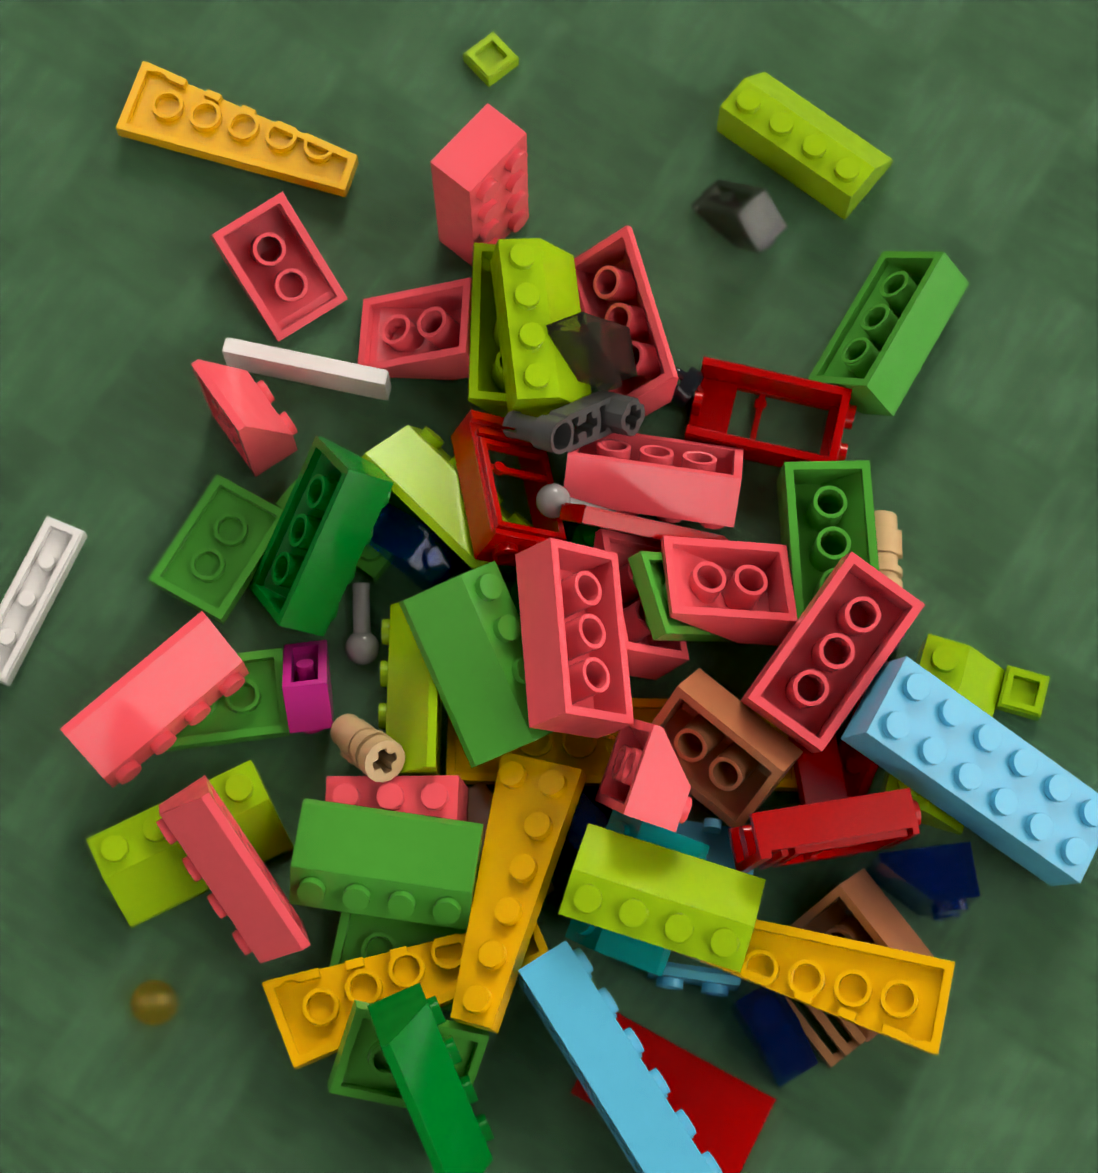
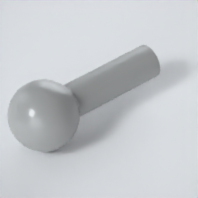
M552 483L543 486L536 496L537 509L543 516L548 518H559L561 505H565V503L587 505L616 512L615 510L572 498L566 488L559 484Z
M352 583L353 634L346 641L345 652L353 663L367 665L373 662L379 654V642L370 630V583Z

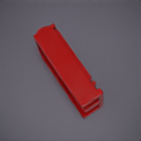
M703 357L701 372L704 374V379L695 391L684 440L743 448V459L781 468L784 462L845 461L848 444L841 442L843 430L852 429L857 406L849 404L852 389ZM737 391L759 395V398L754 403L756 412L749 439L727 434ZM765 397L828 411L819 454L756 440L761 414L767 406Z
M470 410L451 435L474 557L476 560L495 561L498 565L516 567L515 554L550 537L563 541L567 539L563 521L559 520V518L543 516L536 506V496L539 490L547 484L554 483L546 451L535 448L530 442L506 437L503 430L506 428L515 430V428L503 426L505 417ZM488 450L518 456L521 470L506 467L500 461L491 464ZM493 472L498 476L505 474L523 478L533 527L502 520Z
M910 788L751 813L749 814L751 825L729 828L728 834L736 870L748 873L758 866L760 870H763L770 866L775 868L891 849L920 834L919 826L921 825L922 817L919 804L916 800L912 799Z

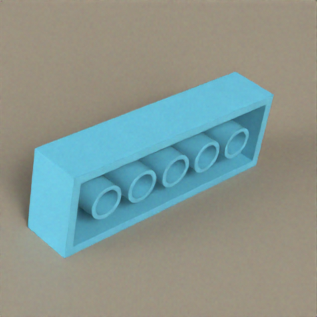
M908 656L884 663L868 686L841 740L1049 886L1081 883L1098 848V793Z
M565 940L518 970L521 989L636 1173H723L708 1150L703 1154L700 1153L692 1140L694 1135L697 1134L695 1127L683 1109L675 1112L666 1098L668 1097L667 1094L671 1091L656 1067L649 1071L641 1059L643 1057L641 1053L645 1050L631 1027L625 1030L621 1028L616 1020V1012L619 1011L617 1004L605 987L599 990L595 987L591 980L593 978L591 972L594 971L593 967L580 947L572 950Z

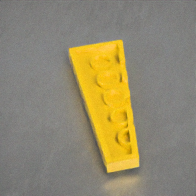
M142 61L116 125L117 133L121 137L345 198L359 164L358 155L309 133H302L295 127L282 121H271L258 115L255 109L246 105L241 107L224 100L222 95L210 89H207V91L188 84L187 79L146 61Z
M506 753L500 757L450 1015L458 1023L497 1034L499 1032L518 977V970L521 969L587 778L586 773L582 769L512 753Z
M758 919L755 922L741 973L687 956L930 1055L938 1056L955 961Z
M537 923L521 968L549 951ZM455 933L435 938L434 941L410 947L403 946L389 950L390 952L366 958L359 957L347 960L342 964L321 969L314 968L262 982L294 1069L298 1070L338 1052L354 1000L374 1003L420 983L426 999L436 996L440 1008L452 1003L466 933Z

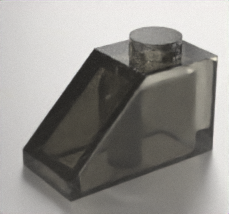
M718 179L691 204L693 210L739 249L760 253L770 248L775 243L776 237L788 227L766 188Z
M584 312L546 325L548 335L579 382L596 386L599 391H609L621 387L622 381L637 376L629 327Z

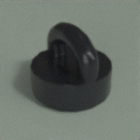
M691 366L688 372L675 367L679 377L678 380L681 383L676 385L671 403L680 409L686 406L704 379V374Z

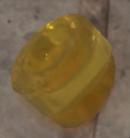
M154 979L139 985L130 1001L132 1012L137 1020L153 1027H159L171 1021L178 1011L179 1004L177 993L172 986L162 980Z

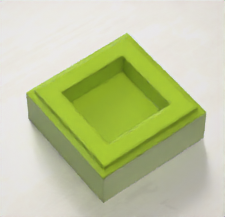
M494 31L463 53V61L488 87L519 65V57Z
M1007 665L1004 669L1005 672L995 709L1038 721L1041 718L1050 677Z

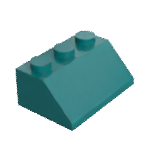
M615 810L612 811L606 829L703 860L706 859L710 849V845L629 817ZM571 919L565 935L566 938L596 952L661 977L671 950L575 919Z

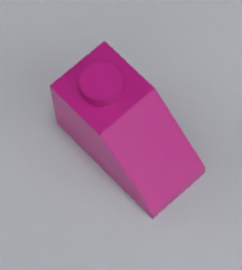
M327 640L284 645L282 691L289 733H318L323 729H330L334 723V705Z

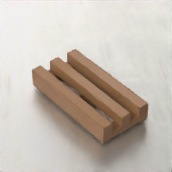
M776 992L773 994L829 1069L867 1040L855 1024L834 1016L852 1039L846 1043L821 1010L804 1004L839 1049L832 1054L790 998Z

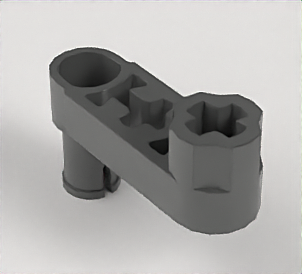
M601 390L552 410L548 415L535 417L516 410L510 411L504 418L503 426L515 428V430L506 428L503 430V433L508 438L530 442L535 448L555 454L569 453L612 433L634 436L638 433L640 425L644 421L645 407L639 402L638 398Z

